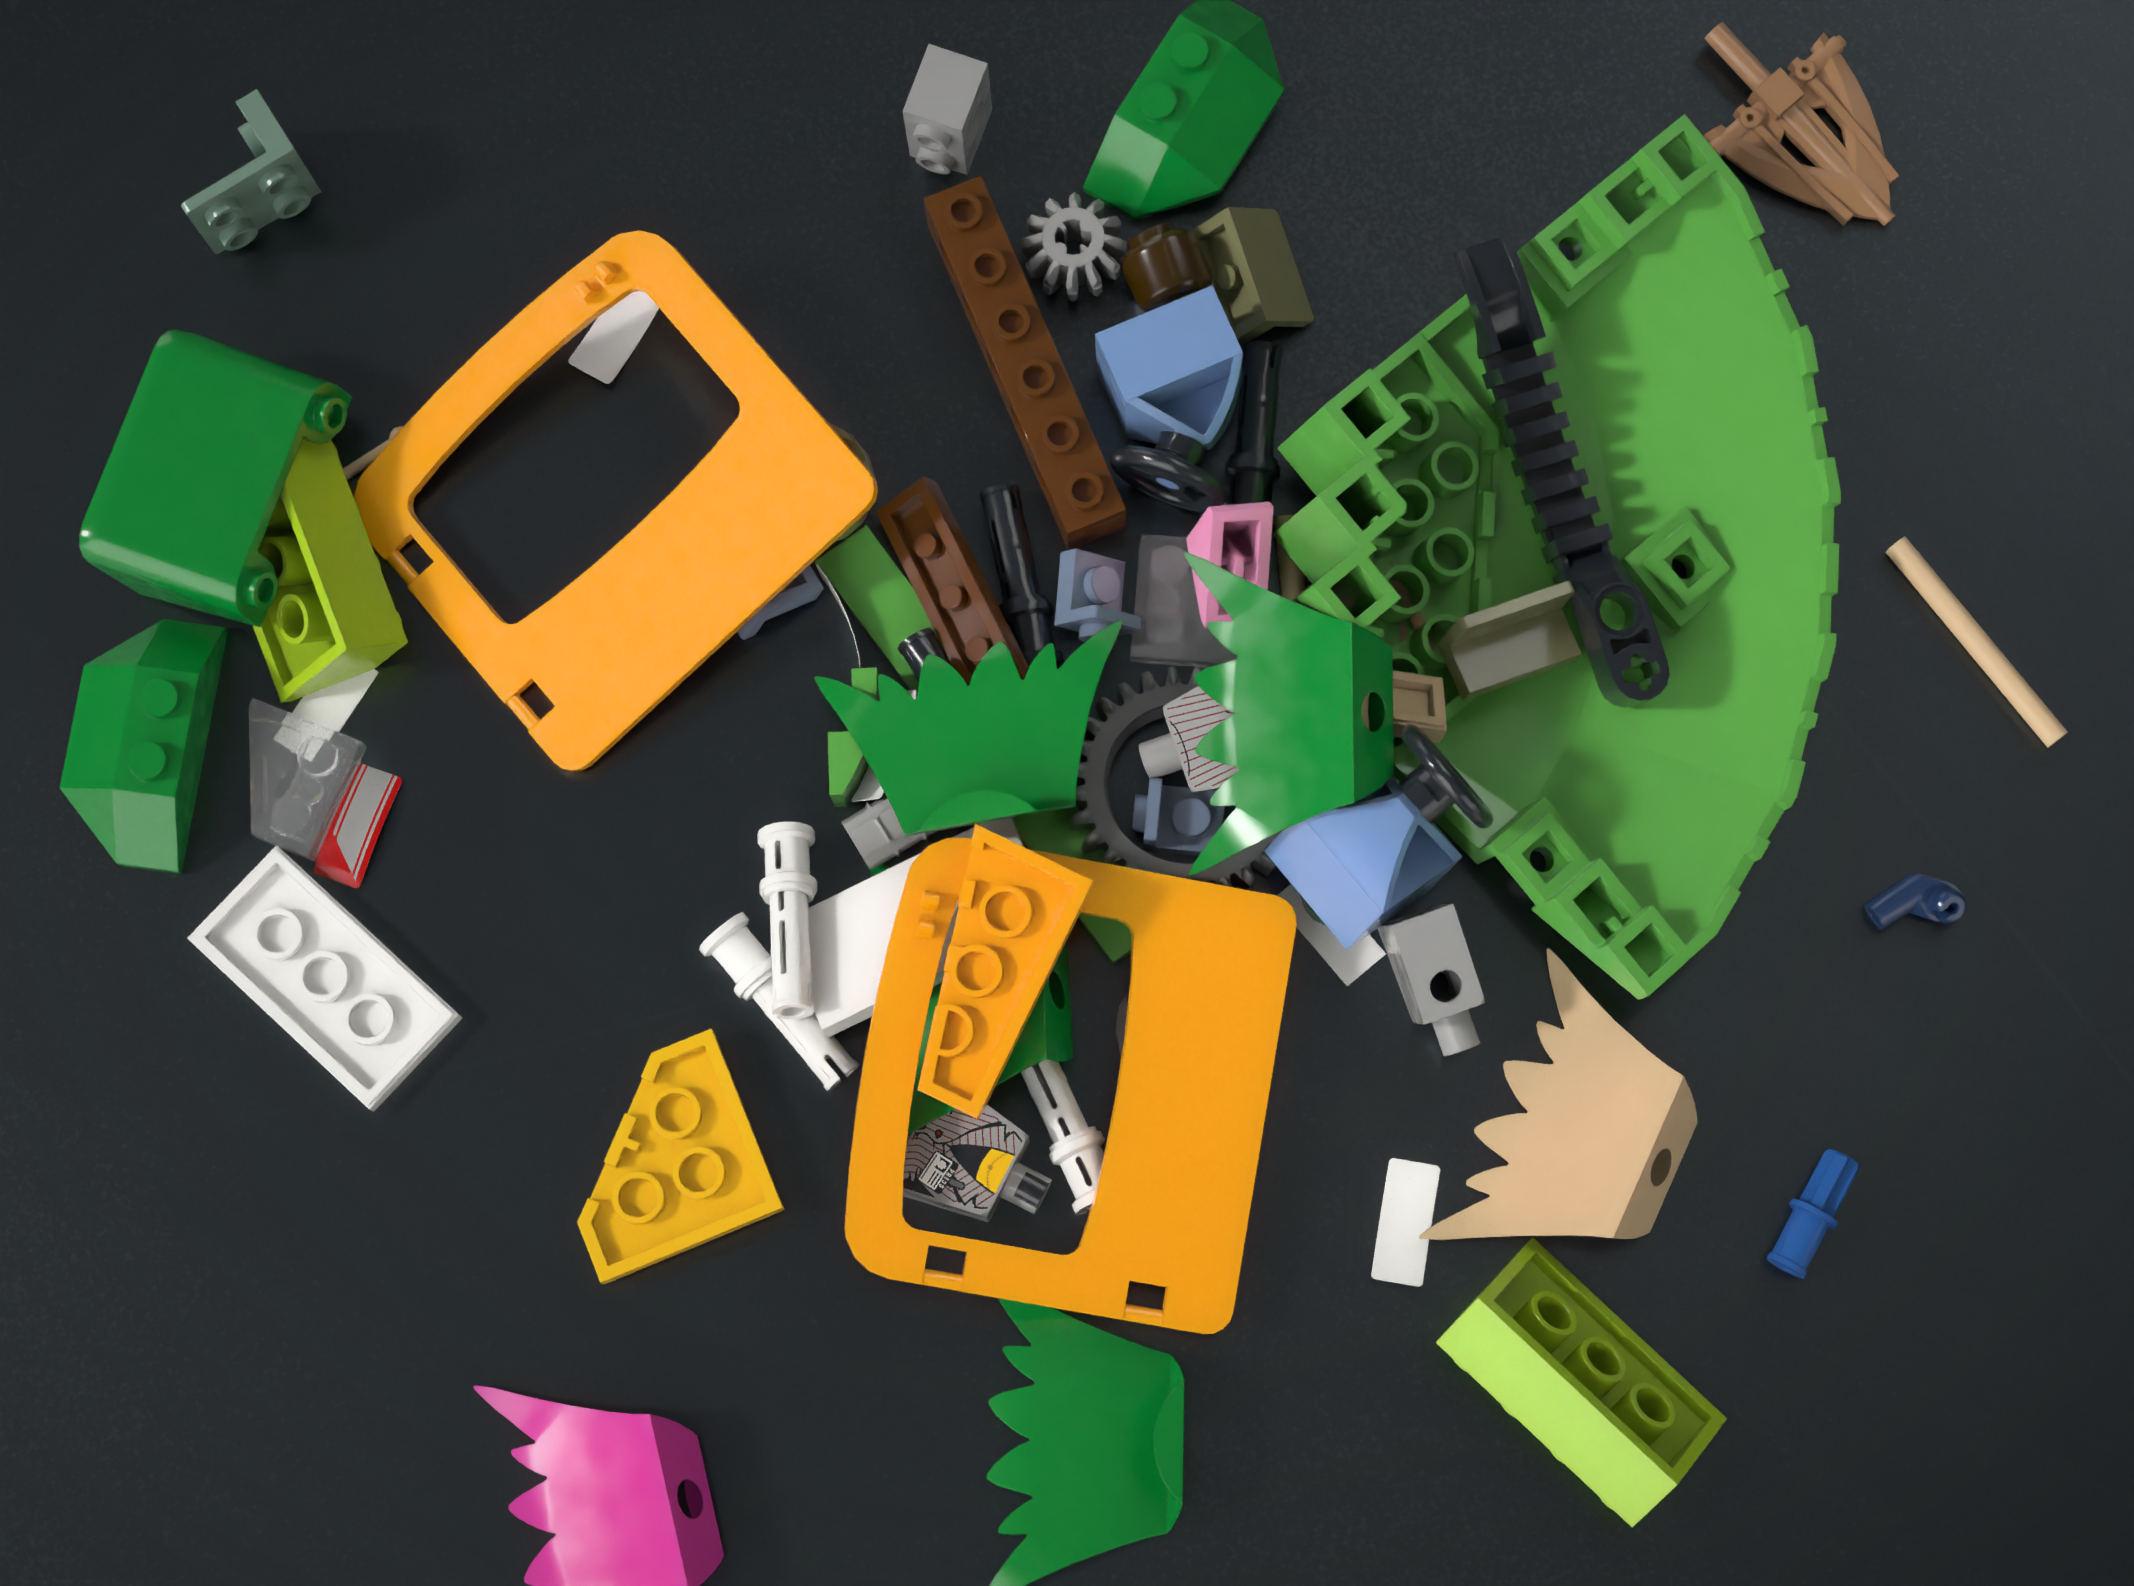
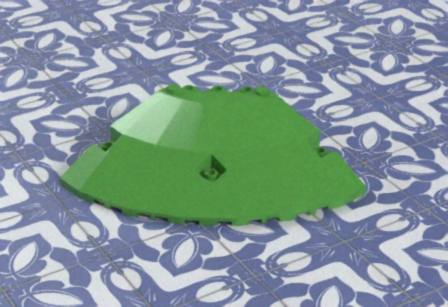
M1686 114L1682 115L1627 162L1517 251L1546 337L1533 343L1536 354L1540 356L1553 352L1557 367L1542 373L1546 385L1559 382L1563 397L1552 401L1556 414L1564 411L1567 413L1570 426L1561 430L1565 442L1575 440L1579 452L1578 456L1571 459L1575 471L1585 468L1589 484L1581 487L1585 499L1593 496L1597 498L1600 511L1592 515L1595 527L1606 523L1609 524L1613 538L1607 542L1612 556L1615 555L1648 601L1669 665L1670 675L1664 690L1656 697L1635 707H1619L1605 699L1598 687L1570 601H1568L1562 607V610L1582 653L1574 663L1465 701L1461 699L1438 647V642L1459 618L1554 586L1553 577L1559 574L1551 562L1546 564L1541 549L1545 546L1541 533L1535 534L1531 521L1535 517L1531 505L1525 506L1521 490L1525 489L1521 476L1515 477L1511 465L1515 458L1511 447L1505 448L1501 435L1505 429L1501 418L1496 419L1491 405L1495 403L1492 389L1486 390L1482 377L1486 370L1483 360H1479L1477 355L1476 330L1467 294L1373 370L1369 368L1327 402L1277 448L1316 497L1272 534L1312 583L1292 601L1323 614L1355 623L1379 636L1392 649L1393 671L1443 678L1447 731L1440 743L1434 744L1486 804L1494 820L1490 827L1485 829L1479 828L1454 804L1435 822L1476 864L1496 856L1535 904L1531 908L1532 911L1638 1000L1650 996L1718 934L1741 894L1738 890L1755 861L1762 858L1770 844L1768 838L1783 812L1791 808L1797 798L1806 762L1801 761L1809 730L1815 728L1818 718L1814 708L1821 682L1828 679L1836 648V633H1830L1831 600L1832 596L1838 593L1839 544L1833 543L1834 507L1841 504V490L1835 457L1827 456L1822 425L1828 419L1826 408H1819L1813 375L1818 373L1819 369L1813 337L1807 325L1800 327L1784 291L1790 288L1782 268L1775 271L1760 239V236L1765 233L1764 228L1745 187ZM1560 243L1572 248L1574 252L1573 261L1567 260L1559 250ZM1673 559L1680 561L1685 566V579L1679 578L1671 567ZM1393 581L1401 582L1408 589L1412 602L1410 608L1403 607L1400 601L1401 597L1394 589ZM1604 599L1600 607L1603 622L1612 629L1621 630L1625 623V613L1622 607L1613 600ZM1420 611L1425 622L1414 630L1409 618ZM1400 622L1406 625L1408 631L1407 637L1402 643H1400L1398 626ZM1429 631H1430V633H1431V635H1432V637L1429 636V638H1430V640H1431V642H1432V644H1433V646H1434V648H1435L1437 654L1431 649V647H1430V645H1429V642H1428V632H1429ZM1628 668L1622 672L1626 683H1638L1644 680L1643 672L1640 668ZM1394 737L1393 775L1401 782L1421 763L1402 738ZM1533 850L1540 852L1546 860L1544 872H1538L1532 867L1530 854Z

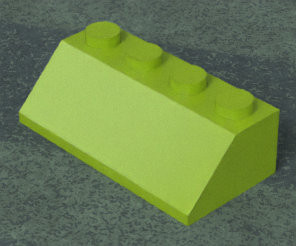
M302 439L258 549V553L266 557L274 567L278 580V591L275 600L267 610L261 628L253 626L281 703L297 700L313 692L373 670L408 643L403 630L402 620L395 609L381 572L380 562L373 551L360 516L358 504L353 498L339 461L336 446L332 440L320 445Z
M1533 1237L1436 1341L1462 1370L1468 1372L1502 1405L1507 1413L1520 1421L1551 1451L1557 1460L1573 1471L1600 1497L1607 1507L1614 1510L1631 1527L1635 1526L1679 1484L1727 1420L1717 1408Z

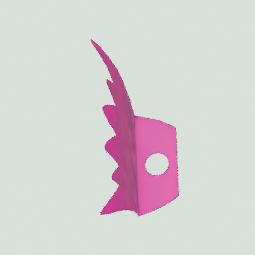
M474 1386L476 1392L495 1410L535 1440V1444L512 1449V1456L527 1468L547 1476L544 1482L521 1494L508 1507L509 1511L518 1519L543 1531L556 1534L541 1549L528 1567L524 1577L526 1584L532 1586H699L713 1574L721 1563L724 1552L698 1436L693 1431L680 1423L652 1414H629L596 1410L524 1396L498 1388ZM683 1480H685L686 1500L692 1519L682 1512L678 1502V1487Z

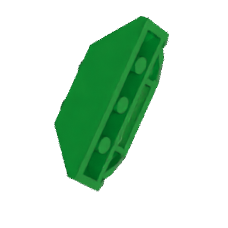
M1196 0L1180 13L1115 113L1083 185V192L1095 199H1100L1107 206L1135 222L1151 217L1153 213L1178 208L1220 194L1284 95V85L1263 19L1231 0Z
M163 619L95 658L83 667L60 789L119 866L182 874L228 630L225 627Z

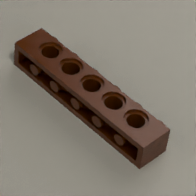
M982 176L923 198L927 225L1067 550L1080 549L1127 530L1124 503Z

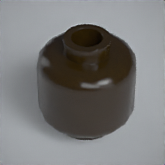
M1166 222L1139 233L1127 243L1130 251L1124 256L1121 269L1138 307L1144 312H1149L1209 287L1212 283L1213 274L1195 235L1187 229H1175L1171 222Z

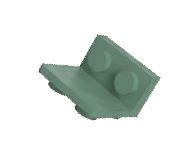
M257 89L236 101V104L248 121L237 129L256 159L181 204L190 221L215 254H219L224 250L232 251L246 246L257 236L259 229L277 218L286 219L299 214L307 208L312 197L321 193L318 185Z

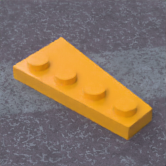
M975 824L970 845L971 852L965 879H963L957 905L958 912L951 944L948 946L943 969L945 972L938 1004L934 1011L918 1090L976 1119H980L1093 888L1094 881Z

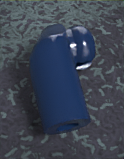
M1911 873L1866 902L1864 908L1872 922L1880 930H1884L1908 913L1937 922L1953 923L1964 915L1967 903L1965 896L1956 885L1928 875Z

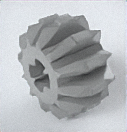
M1076 192L1071 194L1068 199L1069 208L1064 209L1060 207L1058 202L1049 197L1048 201L1045 202L1047 218L1031 214L1027 220V228L1032 235L1021 239V253L1031 258L1026 263L1027 275L1030 278L1045 276L1043 291L1048 296L1056 292L1061 285H1065L1067 299L1072 302L1078 299L1079 286L1086 285L1089 292L1098 297L1103 291L1101 277L1116 280L1120 275V265L1116 259L1125 256L1127 252L1126 241L1116 237L1121 231L1120 219L1117 216L1103 218L1105 208L1104 203L1100 199L1092 202L1087 209L1081 208L1080 195ZM1067 241H1080L1081 253L1067 254Z

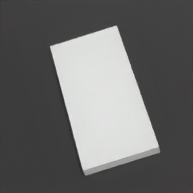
M1012 818L979 824V826L1025 847ZM974 827L952 838H972ZM920 854L809 907L812 1003L814 1004V1012L820 1027L828 1038L872 1017L886 950L908 870ZM958 901L943 944L933 986L943 981L945 972L943 969L955 926Z
M277 845L187 938L373 1112L462 1019L450 1005Z

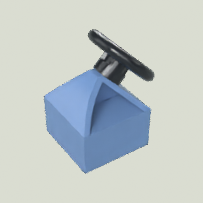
M1212 285L1095 334L1096 372L1125 437L1156 444L1154 449L1132 445L1118 447L1110 456L1112 469L1126 483L1155 499L1176 507L1202 513L1209 506L1227 505L1229 501L1228 492L1215 477L1201 469L1208 450L1223 435L1236 409L1240 392L1243 351ZM1189 486H1194L1203 493H1197Z
M1413 724L1404 726L1401 737L1421 765L1401 782L1392 774L1382 788L1377 789L1365 798L1316 815L1282 830L1264 850L1346 950L1424 896L1463 857L1434 823L1451 806L1456 804L1477 827L1482 829L1490 827L1494 820L1489 808L1428 736Z

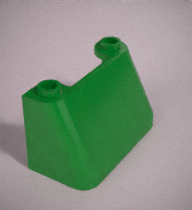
M178 329L167 331L159 338L152 351L83 520L79 534V547L82 556L88 563L140 595L261 628L267 610L276 598L278 580L272 563L258 553V549L302 439L320 445L328 443L343 428L352 396L336 384L204 336Z

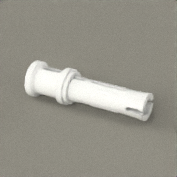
M777 822L764 826L757 834L758 844L764 849L765 878L760 881L759 893L765 903L770 905L773 982L772 1014H776L777 1018L794 1020L809 1017L814 1013L808 903L813 901L814 895L817 893V881L815 877L810 875L809 847L814 845L815 831L811 826L804 823Z
M744 912L733 916L710 934L699 946V950L704 956L712 955L736 983L733 990L739 998H744L746 1001L753 998L824 1084L823 1087L827 1091L832 1090L842 1081L826 1062L828 1058L834 1061L846 1077L850 1076L860 1064L849 1055L834 1036L827 1037L822 1031L814 1013L809 1017L794 1020L777 1018L776 1014H772L773 982L771 955L747 927L749 918Z
M1044 1060L1022 1071L1021 1074L1054 1143L1049 1147L1051 1152L1049 1154L1050 1160L1053 1165L1061 1166L1076 1198L1072 1204L1076 1215L1090 1212L1104 1156L1101 1146L1105 1139L1102 1132L1097 1131L1095 1126L1088 1127L1059 1063Z

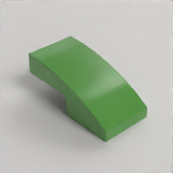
M877 668L851 669L852 687L866 693L879 702V673ZM849 731L828 732L829 794L834 807H847L863 779L868 762Z

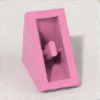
M1270 502L1209 506L1186 538L1188 552L1268 590L1273 505ZM1192 569L1203 626L1208 628V622L1233 621V618L1221 606Z

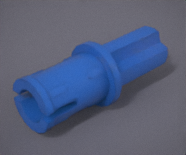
M1832 1149L1823 1152L1799 1200L1791 1199L1789 1206L1793 1211L1772 1252H1769L1767 1261L1793 1276L1804 1279L1806 1270L1828 1229L1835 1230L1839 1224L1834 1217L1859 1171V1164L1854 1159Z

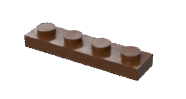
M923 476L876 511L883 528L951 666L962 676L966 684L970 685L971 677L984 655L992 646L1000 641L1006 645L1011 653L1017 671L1023 680L1029 666L937 482Z

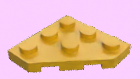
M712 1028L650 1054L641 1075V1083L627 1114L625 1113L605 1157V1165L590 1199L587 1198L577 1221L599 1281L603 1285L785 1210Z

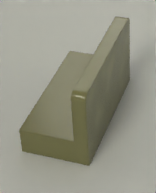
M1227 207L1191 231L1195 235L1212 271L1213 279L1210 286L1213 285L1240 347L1274 326L1304 327L1314 320L1286 234L1276 210Z
M1566 581L1463 616L1452 625L1438 642V647L1462 701L1574 663L1582 655L1562 610V607L1575 593L1571 581Z

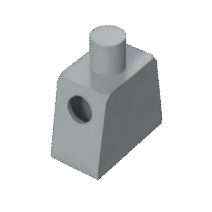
M1454 904L1434 905L1386 922L1378 928L1380 937L1413 1023L1424 1025L1432 1022L1443 1056L1452 1055L1479 1045L1480 1041L1469 1009L1484 1004L1485 999ZM1441 971L1447 977L1449 988L1445 996L1435 999L1430 990V983L1432 978Z

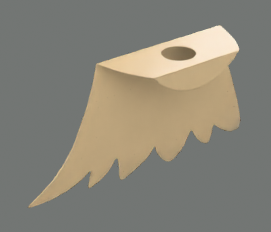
M1550 948L1547 949L1549 975L1564 1029L1543 1021H1537L1536 1027L1541 1043L1552 1059L1553 1064L1516 1060L1505 1061L1503 1064L1505 1077L1514 1095L1527 1110V1113H1516L1490 1119L1479 1124L1474 1129L1477 1137L1486 1146L1504 1158L1508 1165L1492 1168L1469 1178L1466 1181L1467 1186L1489 1194L1490 1197L1440 1221L1419 1235L1420 1239L1450 1240L1510 1236H1595L1635 1239L1650 1233L1698 1123L1695 1103L1690 1088L1682 1074L1662 1062L1620 1026L1589 994L1565 963Z

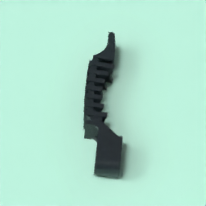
M1507 235L1458 250L1453 255L1474 319L1477 355L1479 360H1483L1486 370L1482 377L1486 390L1492 389L1495 403L1491 405L1496 419L1501 418L1505 429L1501 433L1505 448L1511 447L1515 458L1511 462L1515 477L1521 476L1525 489L1521 490L1525 506L1531 505L1535 517L1531 521L1535 534L1541 533L1545 546L1541 549L1546 564L1551 562L1559 573L1553 577L1555 585L1571 581L1575 590L1574 595L1569 601L1602 695L1613 705L1623 708L1635 707L1656 697L1667 686L1670 675L1668 661L1648 601L1618 558L1611 554L1607 542L1613 538L1609 524L1606 523L1595 527L1592 515L1600 511L1596 496L1585 499L1581 488L1589 484L1585 468L1575 471L1571 460L1579 455L1575 440L1565 442L1561 431L1570 426L1567 413L1564 411L1556 414L1552 401L1563 397L1559 382L1546 385L1542 372L1553 369L1557 365L1553 352L1540 356L1536 354L1533 343L1546 337L1516 248L1511 236ZM1604 599L1613 600L1622 607L1625 613V623L1621 630L1612 629L1603 622L1600 607ZM1628 668H1640L1643 672L1644 680L1638 683H1626L1622 672Z

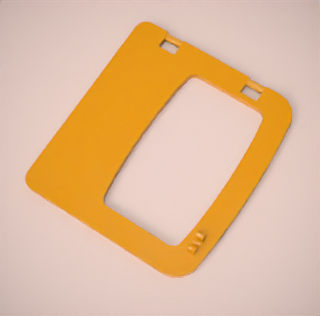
M638 230L621 233L612 237L550 286L482 346L422 406L362 473L357 483L354 499L358 504L360 516L370 543L380 556L387 560L408 585L407 588L498 697L512 709L527 727L529 734L550 759L562 769L581 771L599 760L869 511L876 502L878 486L871 471L678 249L659 235ZM638 291L645 292L736 396L740 406L738 418L699 464L631 532L551 600L518 623L508 624L499 616L420 522L414 513V499L443 462L472 431L555 352L596 318L628 295ZM413 538L434 561L420 575L399 552ZM533 682L539 686L555 705L541 720L520 696Z
M945 838L929 845L913 861L908 870L878 983L865 1048L849 1163L844 1226L845 1237L854 1258L869 1272L891 1280L1199 1334H1214L1223 1330L1230 1322L1234 1311L1297 922L1292 905L1276 895L1031 850L1094 881L1093 888L1080 912L1081 914L1120 921L1129 928L1131 933L1130 987L1125 1036L1106 1148L1093 1202L1079 1246L1072 1253L1059 1255L918 1230L906 1223L902 1215L904 1162L918 1057L943 944L957 901L959 900L962 882L966 875L972 838ZM934 1246L966 1252L962 1275L926 1269L928 1247ZM1129 1281L1166 1287L1162 1310L1126 1304Z

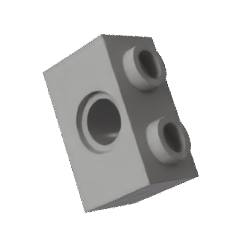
M928 44L903 108L909 154L916 158L915 160L920 166L938 174H949L953 170L968 175L992 112L988 63Z

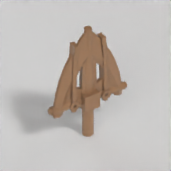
M1724 22L1719 23L1706 35L1704 39L1753 91L1747 100L1751 107L1746 108L1742 104L1732 115L1736 120L1727 128L1719 125L1703 136L1720 157L1722 155L1747 174L1772 189L1805 204L1826 210L1842 226L1852 216L1878 220L1883 226H1886L1896 216L1890 210L1889 186L1898 179L1899 174L1885 158L1881 136L1871 107L1858 80L1841 55L1846 46L1844 38L1838 35L1837 37L1832 36L1829 39L1823 32L1810 49L1813 54L1806 60L1796 57L1787 69L1791 73L1787 75L1781 67L1771 74ZM1824 108L1842 130L1843 144L1813 111L1814 109ZM1783 134L1816 167L1800 164L1780 144Z

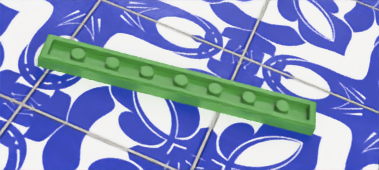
M865 525L815 562L827 576L838 596L907 689L916 690L918 693L919 682L904 656L899 653L897 648L910 635L925 628L933 629L914 588L867 525ZM1077 807L1012 818L1027 849L1101 862L1106 853L1104 849L1084 854L1080 849L1083 841L1092 833V830L1071 831L1069 826L1070 820L1080 812ZM1079 914L1078 919L1113 966L1131 953V933L1124 923L1113 919Z

